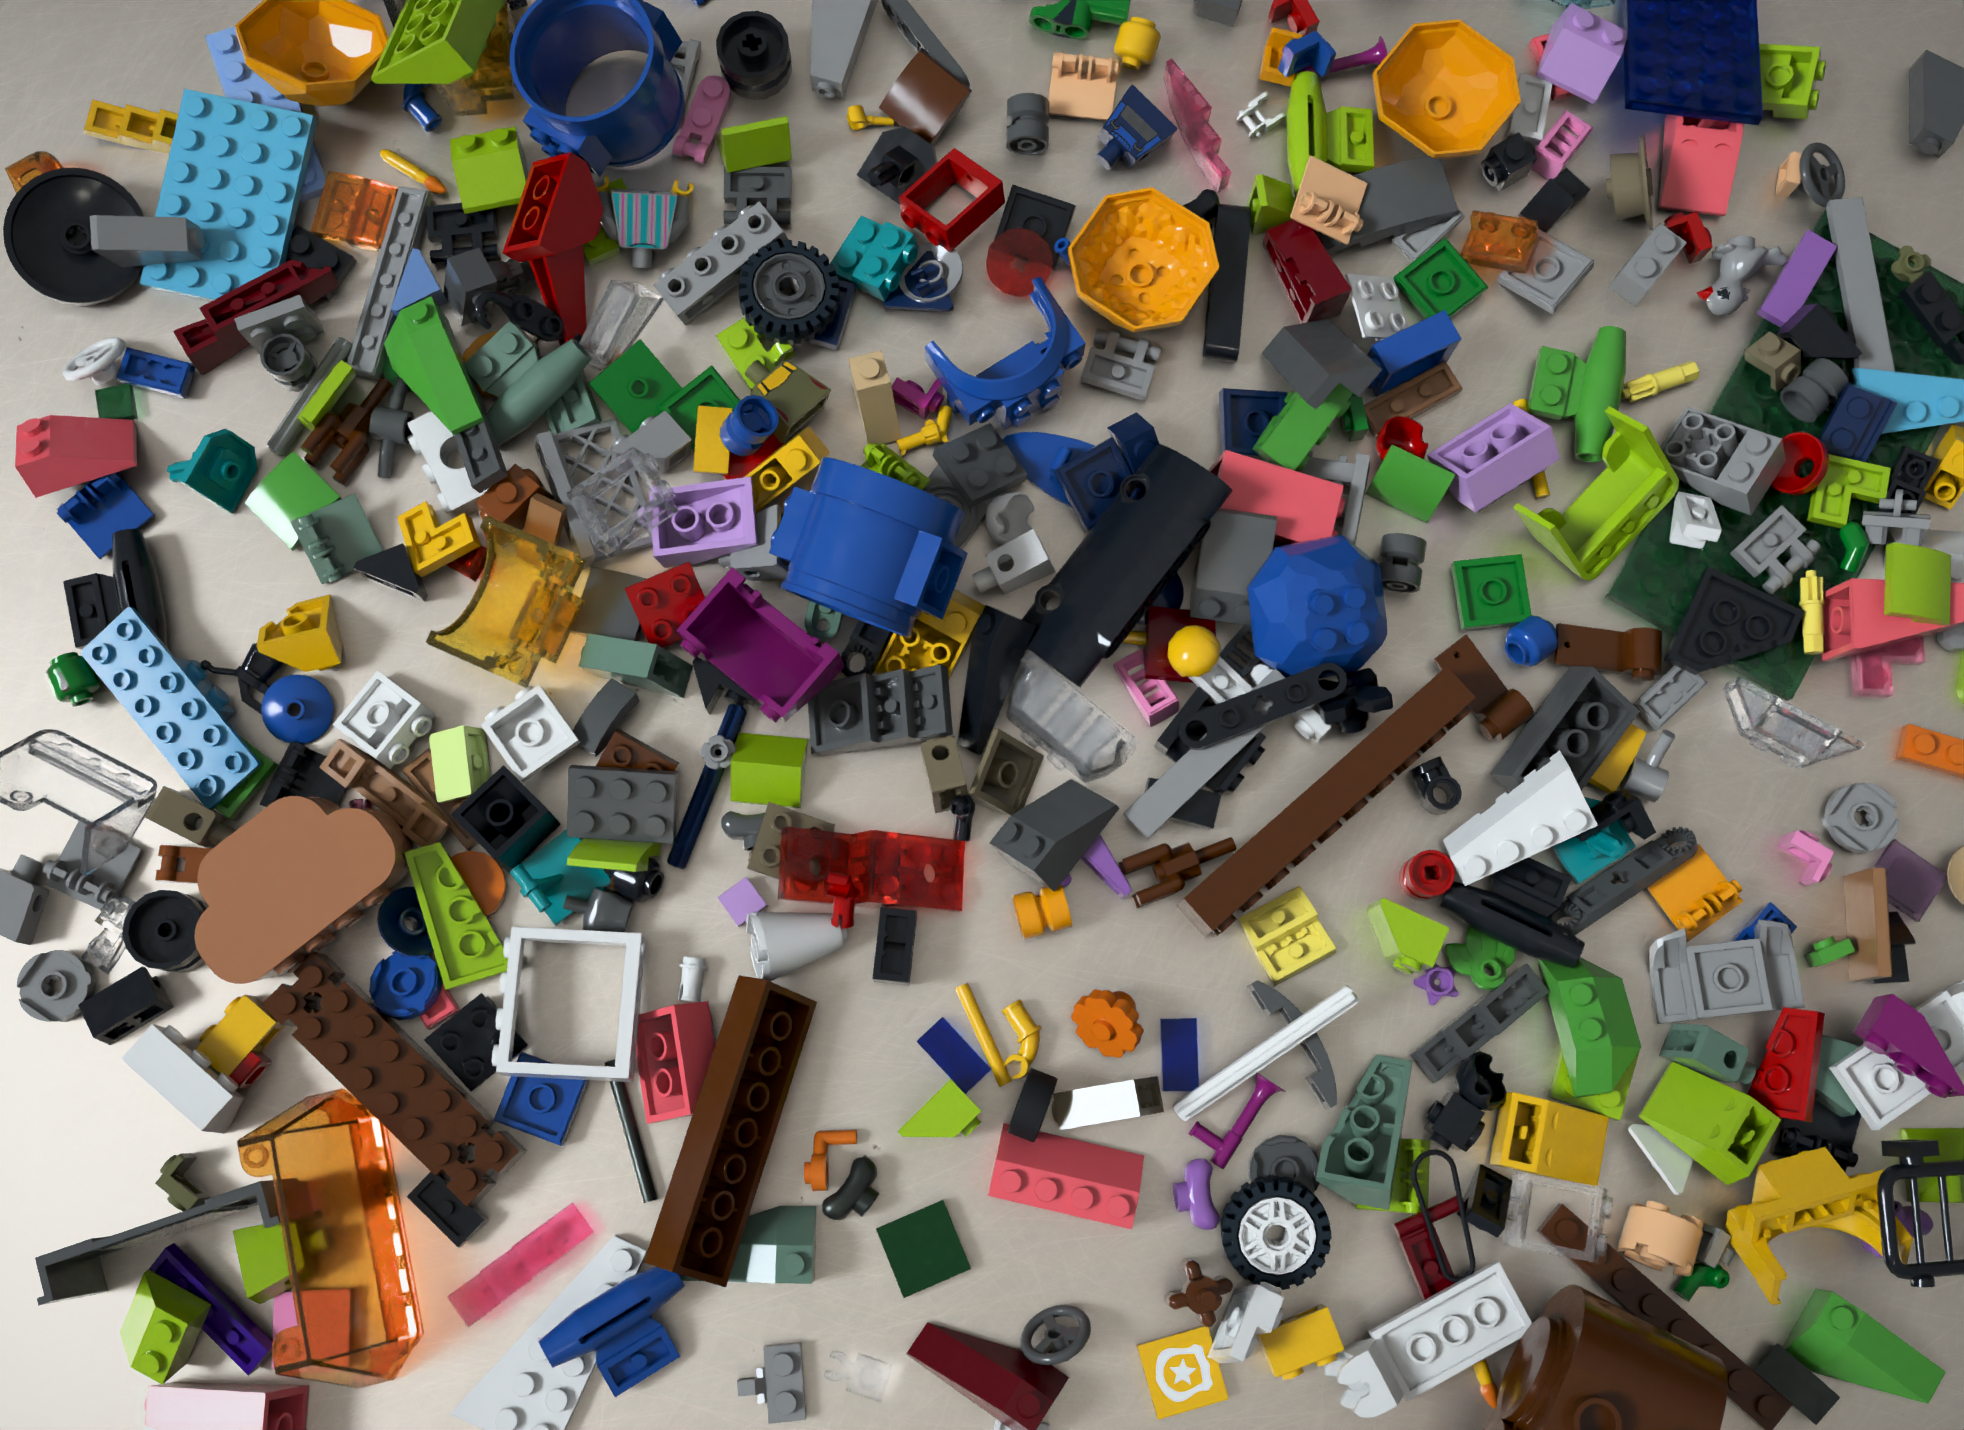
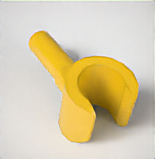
M854 105L848 108L846 117L850 128L854 131L865 129L867 125L894 126V120L890 117L866 116L861 105Z

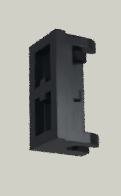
M143 966L78 1004L92 1037L108 1045L114 1044L174 1007L158 977L154 976L152 978L147 968Z

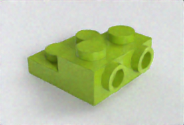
M1752 43L1738 100L1739 106L1745 109L1773 110V117L1808 119L1809 110H1816L1818 106L1820 90H1814L1816 81H1823L1825 75L1826 61L1821 60V47Z

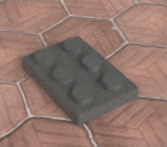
M571 765L568 768L567 837L673 844L676 837L677 771Z

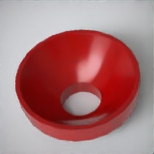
M1806 432L1791 433L1781 438L1786 462L1771 486L1785 494L1800 495L1811 491L1823 480L1829 466V454L1825 445L1815 436ZM1806 460H1812L1814 463L1812 473L1807 477L1800 478L1798 473L1800 465Z

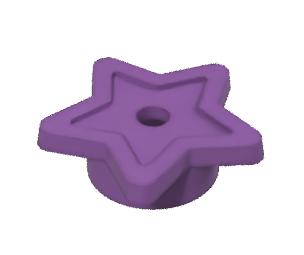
M1435 963L1433 968L1425 970L1424 975L1414 980L1415 986L1426 990L1428 1001L1431 1005H1435L1442 996L1457 997L1459 995L1454 986L1456 971L1452 966L1443 968ZM1435 979L1440 980V985L1434 983Z

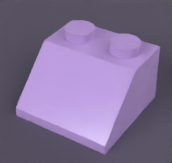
M1571 3L1551 27L1536 76L1594 104L1622 56L1629 31Z

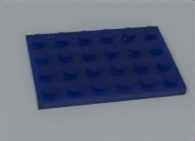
M1623 0V29L1627 30V40L1624 46L1625 109L1759 125L1763 117L1757 0Z

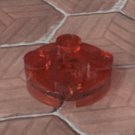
M1023 228L1011 229L999 235L989 246L986 259V269L992 283L1003 293L1015 297H1028L1034 291L1032 280L1037 277H1041L1046 285L1054 267L1053 254L1048 243L1035 231ZM1019 253L1023 258L1028 257L1029 263L1025 265V271L1020 273L1017 268H1011V262L1015 260L1014 255Z

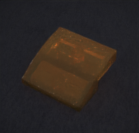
M329 171L310 232L320 238L346 241L353 248L380 251L398 188L360 176Z

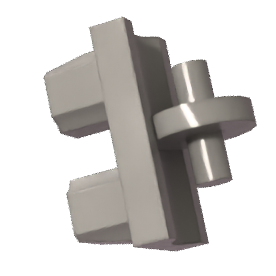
M1896 489L1895 499L1880 498L1879 502L1880 509H1894L1893 512L1864 510L1862 525H1865V534L1869 544H1886L1888 527L1903 528L1901 543L1921 546L1925 536V529H1930L1931 515L1901 513V510L1916 511L1917 500H1903V489Z

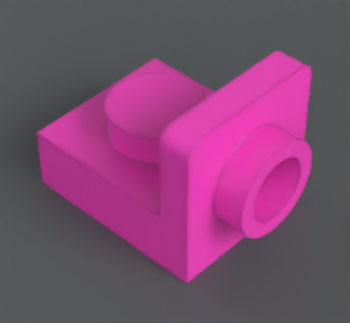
M898 377L891 386L894 402L923 420L927 418L930 412L936 413L945 398V395L942 394L943 386L938 379L935 380L927 394L924 393L923 388L911 380L905 382Z

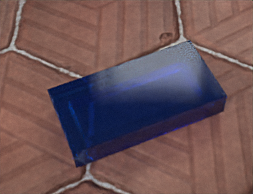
M943 1017L916 1041L965 1094L991 1070Z
M1197 1018L1160 1019L1162 1092L1193 1091L1199 1086Z

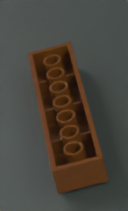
M738 976L644 1263L722 1287L727 1286L817 1004L816 1001L768 980Z

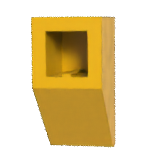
M1955 424L1951 425L1934 451L1932 457L1938 459V462L1924 488V491H1927L1924 499L1950 510L1964 491V428Z

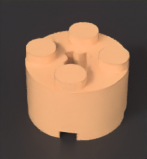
M1647 1201L1646 1206L1633 1203V1206L1629 1207L1617 1250L1619 1252L1624 1251L1625 1257L1649 1268L1662 1271L1663 1267L1669 1268L1671 1266L1675 1267L1674 1275L1691 1276L1703 1236V1221L1688 1215H1681L1680 1218L1668 1213L1670 1209L1668 1206L1655 1201Z

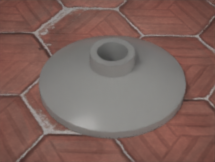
M931 242L919 245L916 259L902 273L899 286L903 293L912 300L918 302L940 300L952 294L960 284L963 276L962 260L955 249L948 252L940 245L935 246ZM926 251H932L935 260L924 261L918 269L930 264L937 265L940 270L936 278L929 280L930 285L937 283L943 278L947 288L945 293L933 298L915 296L908 290L904 280V276ZM923 278L920 279L921 283L927 281Z

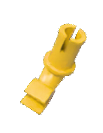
M1021 999L1002 1010L1003 1015L1006 1016L1019 1037L1016 1041L1018 1044L1021 1043L1018 1053L1009 1056L1004 1063V1066L1007 1067L1014 1061L1021 1062V1071L1011 1077L1012 1079H1022L1028 1075L1030 1065L1036 1058L1039 1049L1040 1030L1042 1029L1041 1025L1036 1026L1022 1004Z

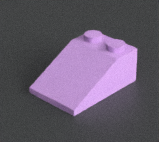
M751 476L649 490L653 556L664 568L676 567L686 562L698 564L758 545Z

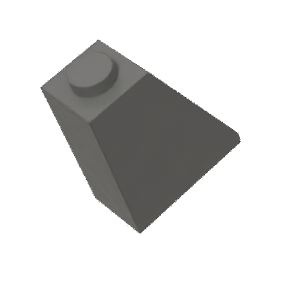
M1925 50L1909 70V143L1918 147L1925 154L1940 158L1954 144L1964 124V68L1933 52Z

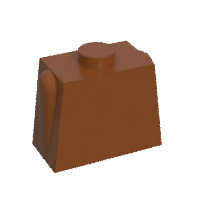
M516 463L507 471V477L492 485L475 502L482 523L505 545L524 529L530 500L533 495L538 493L551 500L554 499L553 495L546 490L538 476L531 469H522Z

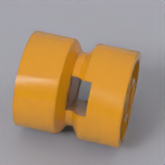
M1061 884L1055 892L1045 886L1041 887L1040 893L1037 896L1031 891L1012 895L1015 913L1024 940L1042 935L1045 927H1048L1053 932L1072 927L1069 907Z

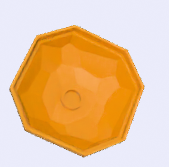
M263 0L235 25V33L245 63L251 70L287 99L317 106L342 105L353 100L370 82L371 76L389 39L380 15L348 0Z
M1460 19L1413 24L1372 74L1379 120L1433 159L1461 158L1480 154L1521 102L1514 58Z

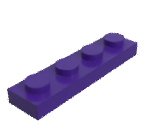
M175 1243L166 1247L148 1269L212 1304L201 1329L248 1376L260 1367L277 1346Z

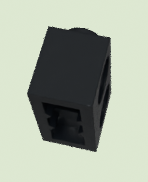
M880 908L872 978L874 982L910 985L917 911Z

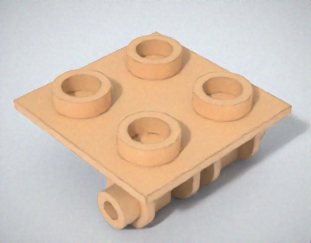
M1062 51L1060 53L1054 52L1048 98L1049 114L1107 121L1113 112L1119 60L1113 59V57L1100 58L1093 57V55L1083 56V54H1064Z
M1309 156L1290 218L1348 245L1352 231L1358 232L1363 226V219L1360 218L1358 212L1367 183L1313 156Z

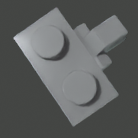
M801 1342L765 1345L763 1347L765 1367L756 1368V1377L739 1378L737 1381L738 1396L758 1395V1403H767L769 1424L806 1420Z

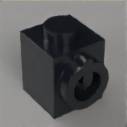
M1518 132L1491 147L1486 158L1481 162L1482 174L1490 185L1496 186L1500 192L1529 174L1537 160L1535 150L1531 143L1525 141Z
M1448 1092L1441 1102L1436 1100L1425 1114V1119L1428 1122L1424 1129L1432 1134L1429 1140L1443 1150L1448 1151L1451 1147L1452 1149L1467 1152L1483 1132L1485 1123L1481 1119L1485 1113L1457 1093Z

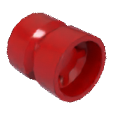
M1437 850L1422 851L1411 857L1403 864L1399 872L1401 889L1407 896L1420 901L1433 899L1446 892L1451 887L1455 877L1452 861L1447 855Z

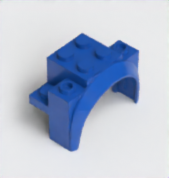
M1041 277L1032 280L1034 291L1029 294V298L1044 318L1049 330L1045 333L1047 340L1041 344H1035L1034 341H1031L982 371L976 377L957 368L934 341L925 346V361L946 390L947 405L953 408L952 412L954 415L960 412L969 426L977 421L984 423L994 415L1004 430L1013 425L1015 428L1022 426L1031 419L1032 413L1040 408L1047 410L1060 400L1064 379L1063 368L1070 370L1083 359L1082 356H1084L1086 343L1052 296Z

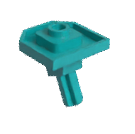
M222 429L204 435L196 451L193 452L192 458L169 465L167 472L170 474L171 481L183 483L224 511L232 514L257 471L255 447L232 431Z
M1584 797L1590 809L1602 802ZM1616 820L1585 841H1579L1572 837L1551 848L1570 877H1572L1574 883L1579 884L1615 860L1623 858L1636 845L1628 833L1621 827L1618 820Z

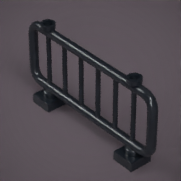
M1902 1139L1881 1141L1882 1156L1899 1157L1900 1163L1887 1167L1881 1173L1877 1182L1882 1254L1887 1268L1898 1278L1910 1279L1912 1287H1935L1934 1277L1964 1275V1259H1953L1946 1176L1964 1175V1160L1924 1163L1923 1157L1940 1156L1938 1140ZM1938 1177L1946 1261L1925 1262L1917 1178ZM1899 1179H1909L1917 1261V1263L1913 1264L1902 1263L1898 1252L1893 1187Z

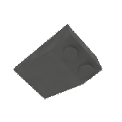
M1219 508L1210 519L1211 526L1200 542L1190 594V617L1251 625L1247 587L1272 553L1277 516Z
M1070 779L1012 814L990 841V844L1011 865L1055 892L1120 808L1115 803Z

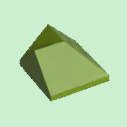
M1901 1128V1139L1938 1140L1940 1156L1923 1157L1924 1163L1964 1160V1128ZM1964 1175L1946 1176L1948 1203H1964ZM1938 1177L1917 1178L1919 1202H1940ZM1905 1179L1907 1202H1911L1909 1179Z

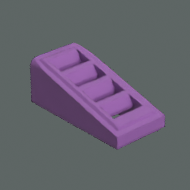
M1099 834L1080 859L1121 899H1125L1132 889Z

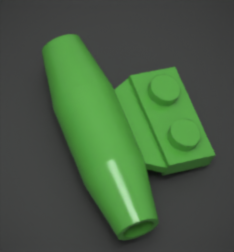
M1614 326L1599 328L1586 363L1572 352L1541 346L1538 350L1527 413L1555 420L1575 416L1574 456L1580 461L1590 463L1601 462L1603 446L1612 436L1614 426L1606 415L1605 410L1610 406L1619 411L1626 374V331Z

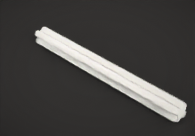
M1348 985L1343 986L1175 1102L1173 1107L1176 1114L1183 1121L1189 1120L1355 1006L1359 1001L1358 997Z

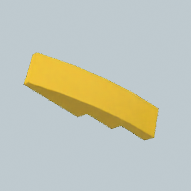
M92 99L84 132L85 135L115 143L169 154L178 114L163 109L156 113L129 104L122 108Z

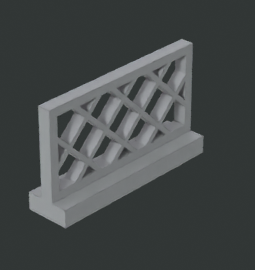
M615 418L551 435L550 431L537 434L535 449L553 498L556 502L567 507L563 525L580 570L593 567L594 562L653 546L651 514L635 471L624 469L625 473L621 481L603 473L611 459L613 444L610 450H607L592 442L597 433L609 430L614 440L613 444L621 437ZM572 440L582 445L583 448L577 459L563 453L560 443ZM587 449L605 456L599 470L581 462ZM567 463L572 465L571 470H569ZM577 468L595 476L588 490L574 484L572 477ZM627 478L629 480L630 486L625 484ZM599 479L617 487L610 501L592 492ZM621 490L635 496L637 503L632 512L614 503ZM578 493L584 496L582 501L580 500ZM588 499L606 507L599 521L585 514L584 506ZM638 509L640 510L642 516L636 514ZM610 510L628 518L622 531L604 523ZM632 520L646 526L649 537L637 540L625 533ZM590 525L595 526V529H594L593 533H592V530H591ZM600 529L617 537L613 547L599 551L595 537ZM622 540L625 541V542H627V543H625V544H621V545H620V543H621Z

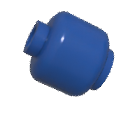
M1532 615L1511 627L1505 636V650L1508 657L1516 664L1532 667L1538 665L1557 649L1558 639L1555 627L1551 622L1539 616Z

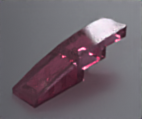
M1171 58L1166 62L1163 79L1172 113L1193 159L1218 194L1228 187L1232 172L1218 156L1222 139L1208 123L1212 107Z
M572 1202L513 1245L502 1256L479 1271V1274L448 1295L447 1299L469 1328L593 1234L594 1231Z

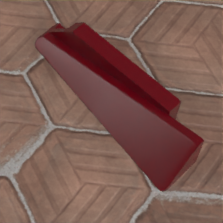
M289 260L201 306L199 309L205 319L176 329L173 332L187 357L198 372L204 375L250 345L238 331L234 318L297 295H301L310 306L337 288L339 282L329 266L317 269L307 267L302 261Z

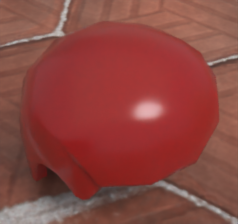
M1395 416L1386 420L1376 439V450L1381 461H1383L1391 445L1424 459L1429 444L1423 441V426L1413 419L1403 416Z

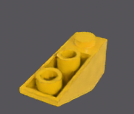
M809 425L744 476H751L755 513L820 464L822 458L827 457L830 453Z

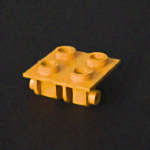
M1698 844V850L1692 858L1647 887V890L1678 930L1685 928L1687 942L1743 902L1739 895L1742 891L1741 885L1734 879L1730 882L1727 881L1700 844Z

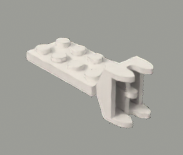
M1960 981L1944 991L1938 992L1915 1008V1010L1924 1015L1957 1074L1964 1071V981ZM1863 1044L1829 1068L1871 1130H1880L1930 1095L1931 1092L1925 1088L1926 1084L1916 1076H1909L1899 1071L1894 1066L1895 1062L1885 1054L1875 1053Z
M1494 1261L1369 1330L1371 1338L1355 1341L1345 1346V1350L1336 1353L1337 1360L1324 1366V1374L1337 1377L1339 1384L1348 1385L1339 1401L1341 1405L1353 1409V1412L1359 1417H1377L1398 1406L1402 1397L1404 1400L1409 1401L1519 1340L1530 1327L1532 1321L1500 1262Z

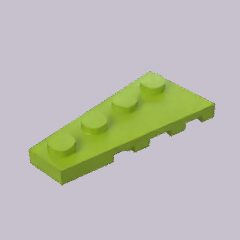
M441 841L405 851L404 854L445 990L506 972L508 958H504V946Z

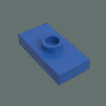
M127 347L116 379L121 383L185 399L195 366L192 363Z

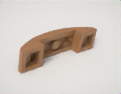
M343 739L337 740L319 766L320 769L343 787L355 789L381 811L389 814L403 827L401 832L420 847L438 842L451 824L424 795L406 780L366 752Z

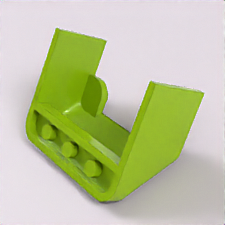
M1610 406L1605 410V413L1616 432L1603 446L1602 459L1607 468L1562 515L1553 508H1546L1536 514L1520 503L1513 507L1532 536L1573 573L1587 581L1598 577L1668 504L1675 496L1679 487V479L1649 427Z

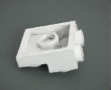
M377 670L333 723V726L376 760L391 769L395 764H400L407 759L409 755L408 747L417 736L421 737L429 732L432 726L431 719L435 714Z
M539 684L535 687L528 686L521 690L515 696L516 700L505 708L504 706L495 708L486 716L487 720L481 724L486 734L522 783L581 743L551 698Z
M1260 1282V1285L1249 1284L1245 1287L1234 1288L1207 1357L1218 1363L1243 1362L1245 1358H1249L1256 1345V1337L1254 1335L1271 1333L1272 1329L1275 1330L1281 1322L1283 1316L1281 1305L1284 1297L1280 1296L1281 1290L1266 1282Z

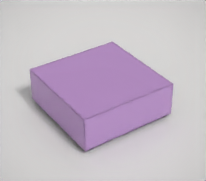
M747 877L717 897L738 927L746 923L747 913L761 912L768 907Z

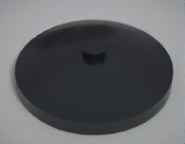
M61 168L45 172L26 183L16 193L7 209L3 226V237L7 255L17 273L33 289L47 298L64 304L80 306L109 301L124 293L136 282L143 271L144 265L121 267L94 252L91 246L90 216H144L140 206L122 185L99 172L83 168Z

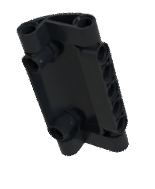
M1158 443L1137 471L1123 480L1120 486V493L1048 585L1042 586L1037 591L1034 604L1021 619L1036 626L1027 650L1033 654L1035 653L1081 688L1103 658H1109L1119 648L1195 550L1211 526L1210 519L1216 514L1233 490L1223 480L1198 463ZM1135 489H1146V493L1141 499H1130ZM1052 597L1061 598L1060 604L1056 609L1046 610V604Z

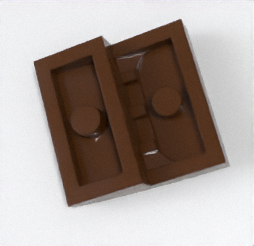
M920 50L897 78L879 106V109L900 126L909 128L935 146L949 120L957 117L972 90L927 53Z

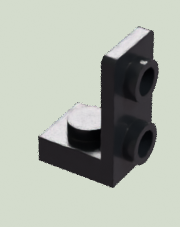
M1622 788L1619 791L1607 794L1602 802L1590 809L1598 826L1574 837L1579 841H1585L1616 820H1618L1621 827L1627 833L1633 832L1644 840L1655 834L1656 831L1640 799Z

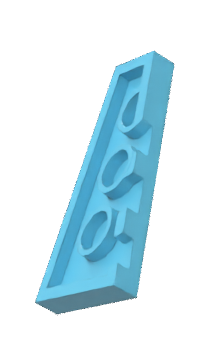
M1852 368L1855 385L1878 393L1886 398H1891L1898 403L1881 434L1964 422V379Z

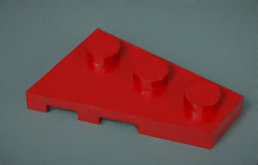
M1783 1007L1765 1046L1767 1049L1765 1057L1759 1069H1756L1755 1077L1751 1081L1753 1083L1747 1095L1753 1097L1777 1117L1812 1123L1825 1013Z

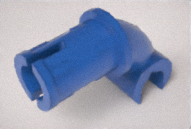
M405 84L403 90V110L410 112L426 132L435 130L441 124L442 117L425 100V94L421 91V88H428L432 84Z

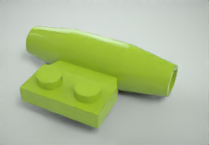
M1311 71L1297 73L1291 84L1286 113L1287 161L1295 197H1297L1309 156H1313L1346 172L1362 173L1374 168L1372 109L1340 106V108L1326 113L1319 76Z

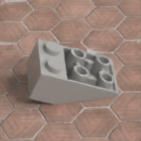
M1690 407L1685 408L1660 447L1678 479L1717 503L1748 515L1753 514L1786 462L1781 438Z

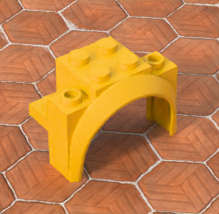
M1826 1147L1802 1151L1797 1155L1779 1160H1770L1758 1165L1752 1204L1739 1205L1734 1209L1728 1210L1725 1232L1731 1236L1729 1242L1755 1278L1770 1304H1781L1778 1298L1782 1280L1787 1279V1273L1768 1246L1772 1239L1782 1233L1786 1234L1807 1227L1835 1229L1862 1239L1883 1257L1877 1182L1884 1169L1872 1173H1859L1847 1176ZM1895 1216L1899 1257L1902 1263L1907 1264L1913 1237Z

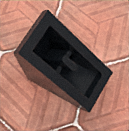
M403 543L356 561L353 567L363 577L424 602L428 597L421 577L414 572L407 547Z

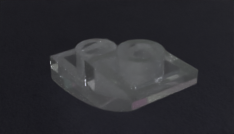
M118 892L111 900L104 904L101 913L94 920L104 929L91 940L87 950L81 956L84 961L107 975L117 964L126 948L122 935L124 919L135 903L132 899Z

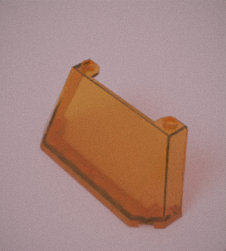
M341 1088L307 1096L237 1141L240 1163L248 1175L253 1177L273 1175L298 1326L282 1330L273 1340L272 1356L275 1374L358 1389L394 1380L412 1349L424 1335L388 1129L345 1089Z

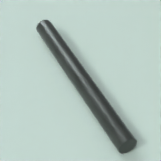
M615 1059L605 1062V1066L615 1067ZM609 1081L643 1203L656 1200L657 1195L625 1082Z

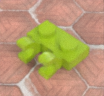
M742 318L716 335L751 391L755 384L745 376V372L754 361L759 360L772 371L782 361H789L796 356L788 340L787 345L779 344V341L776 342L770 351L766 352L759 341L765 337V334L763 333L761 336L754 331V326L750 327L745 318Z

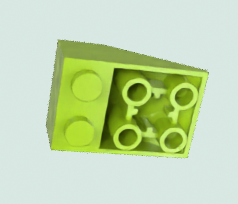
M1676 1062L1669 1064L1638 1116L1727 1186L1751 1175L1781 1121L1779 1117L1753 1097Z

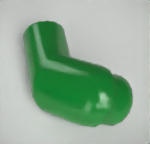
M1851 521L1847 522V525L1842 526L1839 532L1846 549V554L1840 568L1857 573L1869 547V541L1862 526L1857 522Z
M1695 1263L1691 1276H1683L1673 1291L1689 1302L1699 1287L1715 1286L1718 1289L1726 1287L1730 1280L1729 1273L1719 1264L1712 1268L1702 1263Z

